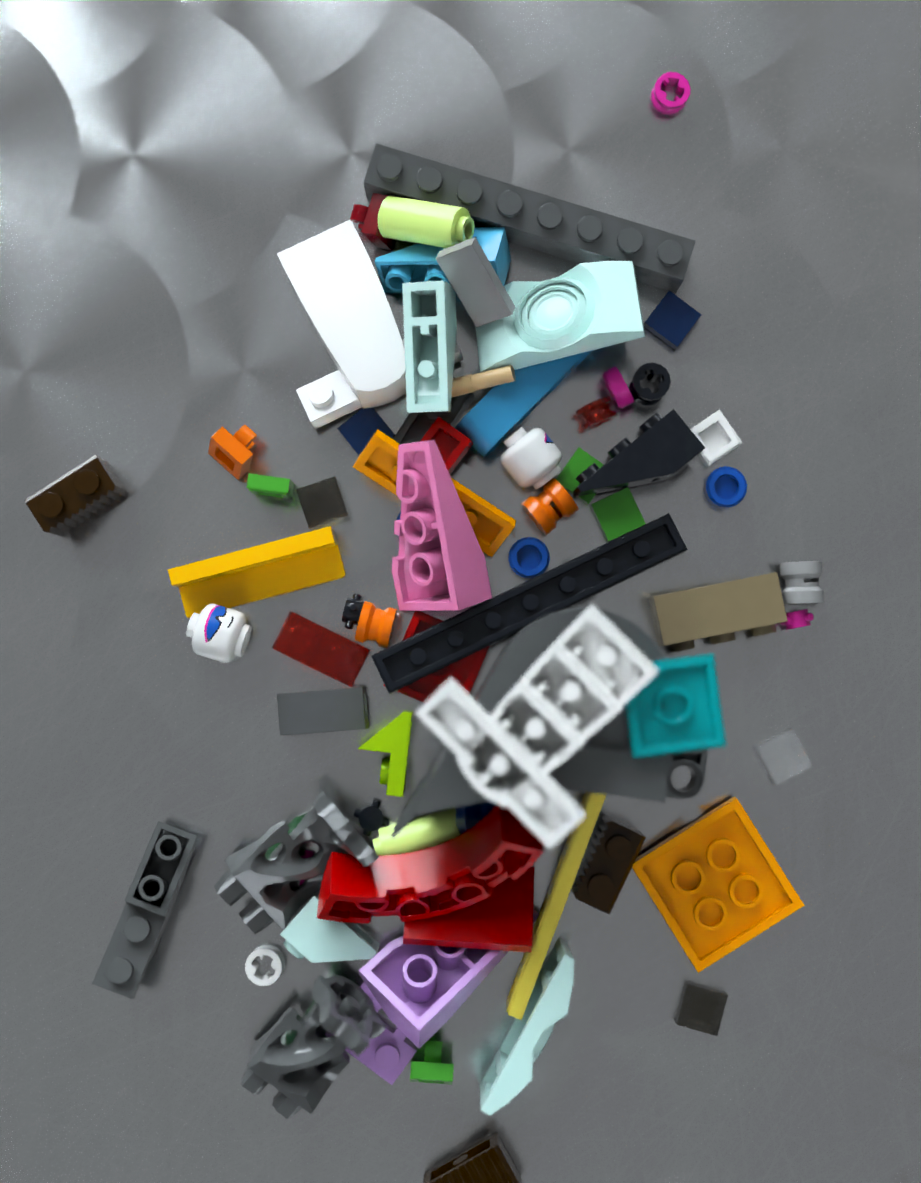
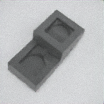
M366 687L277 694L280 735L369 728Z

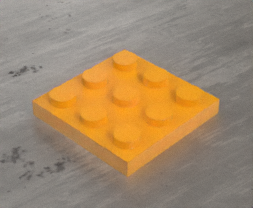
M734 796L638 856L632 866V869L698 973L805 906L739 800Z

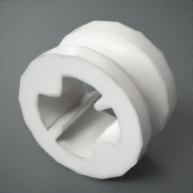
M273 945L257 947L248 956L245 963L247 977L259 986H268L275 983L285 969V957ZM266 955L270 956L273 959L271 967L275 970V973L271 975L268 970L265 975L260 974L257 971L260 964L255 961L257 956L261 960Z

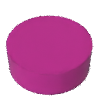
M616 366L602 373V379L618 408L623 409L634 403L633 396Z

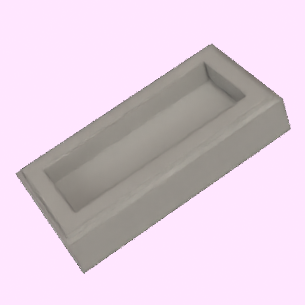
M476 237L439 251L435 259L476 328L513 314L515 305Z

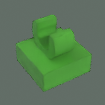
M427 1041L425 1043L424 1062L411 1061L410 1082L452 1085L454 1064L441 1063L442 1041Z

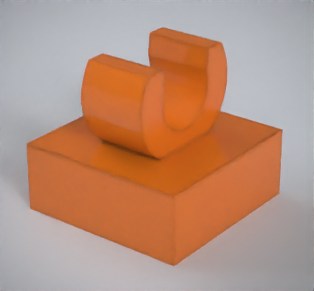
M243 425L234 435L230 434L222 426L211 436L208 454L239 480L250 470L253 453L250 450L255 446L253 441L257 438V434L247 425Z

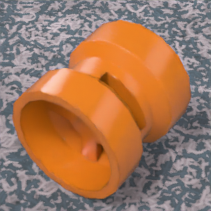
M552 478L543 486V492L538 496H530L521 503L526 514L544 535H548L556 528L557 521L562 517L569 518L579 510L573 498L555 478Z

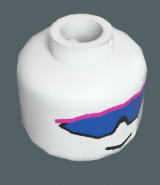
M520 427L503 441L507 449L502 453L500 462L520 487L533 486L537 490L561 471L558 464L561 461L562 453L543 429L533 428L526 432L523 427Z
M210 603L200 614L195 612L192 614L187 626L186 636L192 638V648L197 655L229 663L236 656L242 657L250 640L252 626L247 625L244 613Z

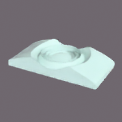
M601 261L580 263L556 278L544 281H512L505 285L504 288L515 305L513 314L476 328L480 372L512 365L513 369L516 370L645 337L633 262Z
M559 937L538 975L522 1020L514 1019L479 1084L481 1111L489 1116L508 1104L532 1081L534 1062L547 1044L556 1022L568 1014L574 981V958L568 942Z

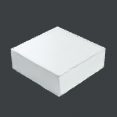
M720 409L690 429L705 447L697 455L706 468L743 443Z

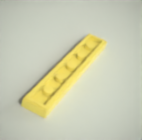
M585 792L580 807L586 812V815L569 832L533 928L532 951L524 952L506 999V1012L509 1016L520 1020L523 1018L606 794Z

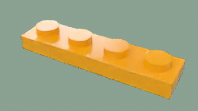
M377 429L355 461L353 468L396 495L398 445L400 444ZM451 478L482 551L493 557L514 529L516 520Z

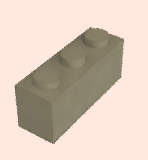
M777 572L648 598L658 646L669 645L670 653L695 648L694 640L710 637L712 645L736 640L734 632L750 629L752 636L777 632L775 624L787 622Z

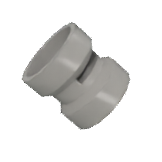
M822 561L780 563V576L785 580V589L782 591L784 605L824 603V590L819 587V577L823 574Z

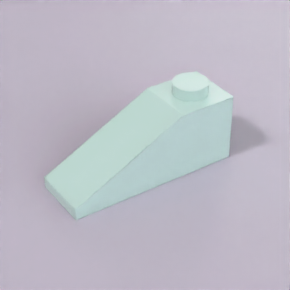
M446 281L402 283L407 413L450 411L457 332L456 292L451 284Z

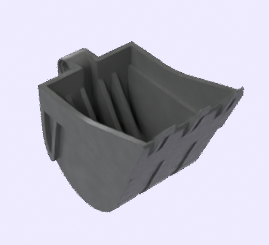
M587 608L567 609L549 614L528 624L517 632L505 644L473 699L491 715L524 674ZM600 610L650 661L665 659L656 643L640 627L617 614ZM623 705L620 712L589 737L580 749L549 772L548 775L564 791H583L665 802L666 797L688 799L697 795L703 787L708 749L633 759L631 757L625 705ZM447 745L444 746L433 767L418 783L396 821L397 824L391 835L392 838L417 814L491 801L477 791L469 782L456 759L458 756ZM679 766H687L691 772L690 782L683 788H674L671 783L673 770Z

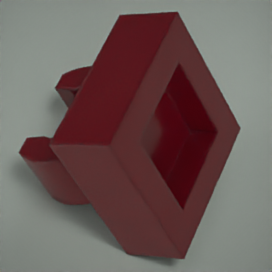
M373 193L369 207L354 204L350 221L359 223L358 229L376 247L391 250L394 239L384 238L378 229L379 209L383 200L388 195Z

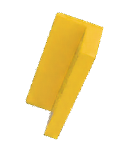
M331 526L168 569L171 585L179 587L187 618H191L194 612L200 614L210 603L233 608L341 579L346 575L336 535Z

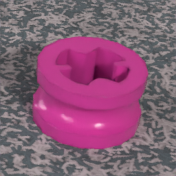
M677 72L662 74L651 91L653 107L663 114L672 115L679 112L690 96L688 80ZM668 85L675 87L674 91L677 95L673 101L666 99L667 93L665 90Z

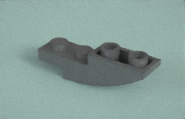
M160 821L157 822L124 900L126 902L94 977L93 985L130 999L135 998L150 959L155 955L196 845L197 835Z

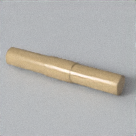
M508 365L453 378L451 398L516 381L513 366Z

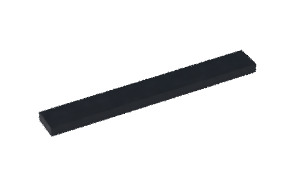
M668 513L388 647L371 657L388 693H394L516 634L528 624L544 616L566 610L680 555L688 549Z

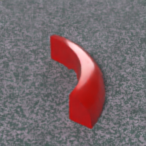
M496 804L479 823L447 842L415 852L379 856V858L366 867L351 854L332 852L322 878L317 919L368 924L371 922L372 916L398 915L401 922L431 918L468 907L492 895V888L510 877L516 880L523 875L543 853V842L508 807L504 808Z

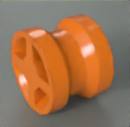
M365 601L359 617L355 641L364 643L367 640L377 642L379 647L388 648L394 629L397 609L388 607L382 610L376 608L373 603Z

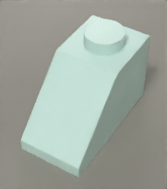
M320 890L310 897L280 934L285 939L283 945L293 956L300 960L306 957L311 963L372 959L378 953L380 945L357 923L317 919Z

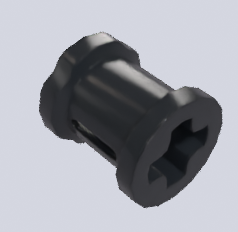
M652 362L640 366L628 387L634 402L644 407L659 403L669 390L671 383L670 375L661 364ZM645 377H647L649 382H657L658 386L653 393H651L649 388H642L640 386Z

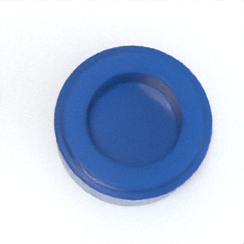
M724 466L717 468L707 476L704 482V495L708 502L717 508H731L744 499L747 492L746 479L739 470L733 467Z
M525 537L516 541L508 555V563L511 570L517 576L524 579H532L543 574L550 561L547 546L541 540L533 537Z

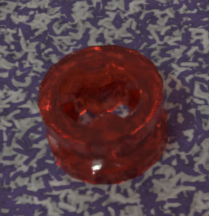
M609 396L593 401L576 411L577 417L584 419V425H582L584 431L603 425L618 416L616 410L612 411L609 408V403H611Z

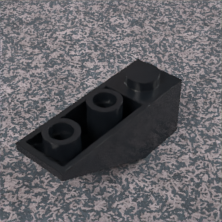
M674 409L664 417L657 412L639 427L643 432L641 436L632 443L626 437L608 452V455L612 458L601 468L596 463H593L577 476L576 480L580 485L573 491V495L577 498L578 496L593 493L598 494L665 481L705 449V447Z

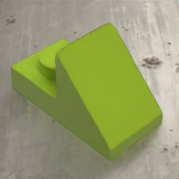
M403 711L358 748L360 750L391 753L390 760L382 759L380 784L387 785L386 795L403 797L405 792L413 711Z

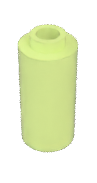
M387 196L383 200L378 213V229L384 238L448 248L471 239L474 234V220L465 207Z
M456 807L413 818L394 838L391 835L396 824L379 828V837L373 839L375 853L378 856L415 852L439 845L461 835L456 826Z

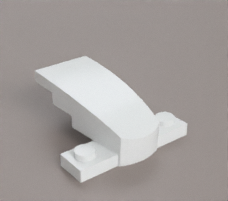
M348 220L278 253L279 260L304 310L317 331L321 342L338 368L337 371L296 390L314 429L357 409L379 407L405 395L404 339L402 340L384 290L353 222ZM457 343L455 345L454 364L463 360Z
M592 603L533 664L491 715L452 677L415 714L458 756L456 759L473 787L489 800L504 808L508 807L551 850L584 819L586 812L548 773L580 749L589 737L620 712L623 705L658 674L659 669Z

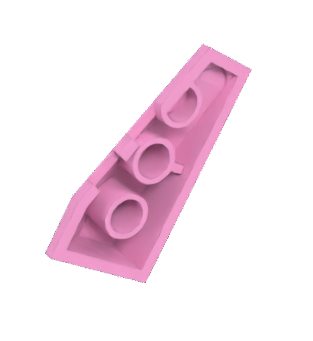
M435 440L398 445L396 495L401 500L400 519L394 521V534L399 536L398 556L392 557V575L399 611H459L491 599L492 595L485 556Z

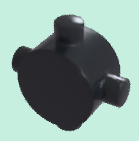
M353 594L352 598H347L342 622H346L345 628L353 629V625H358L364 601H360L361 595Z
M373 800L371 805L365 806L362 810L356 808L354 812V817L359 818V823L364 829V835L370 836L372 831L378 830L381 826L386 827L389 825L390 819L385 818L384 812L380 808L381 802L378 800Z

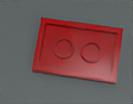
M530 867L516 880L510 877L492 888V895L473 905L431 918L404 922L403 944L531 952L535 867Z

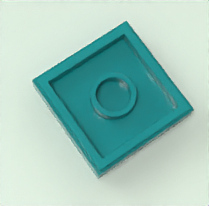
M714 653L651 661L659 669L658 674L625 704L631 757L634 759L726 747Z

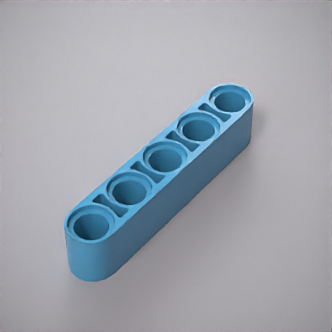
M592 351L514 370L516 381L494 386L461 419L455 429L471 439L473 442L472 447L485 458Z

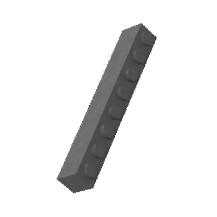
M377 143L364 179L367 199L371 200L373 193L465 207L474 220L475 228L505 227L508 242L579 264L601 261H632L638 282L670 290L674 293L678 291L684 281L696 242L692 239Z

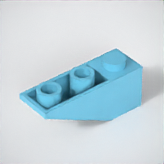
M505 227L474 228L473 237H476L504 286L512 260ZM415 244L376 257L375 265L384 293H403L402 283L446 281L450 283L435 259L439 251L446 248Z

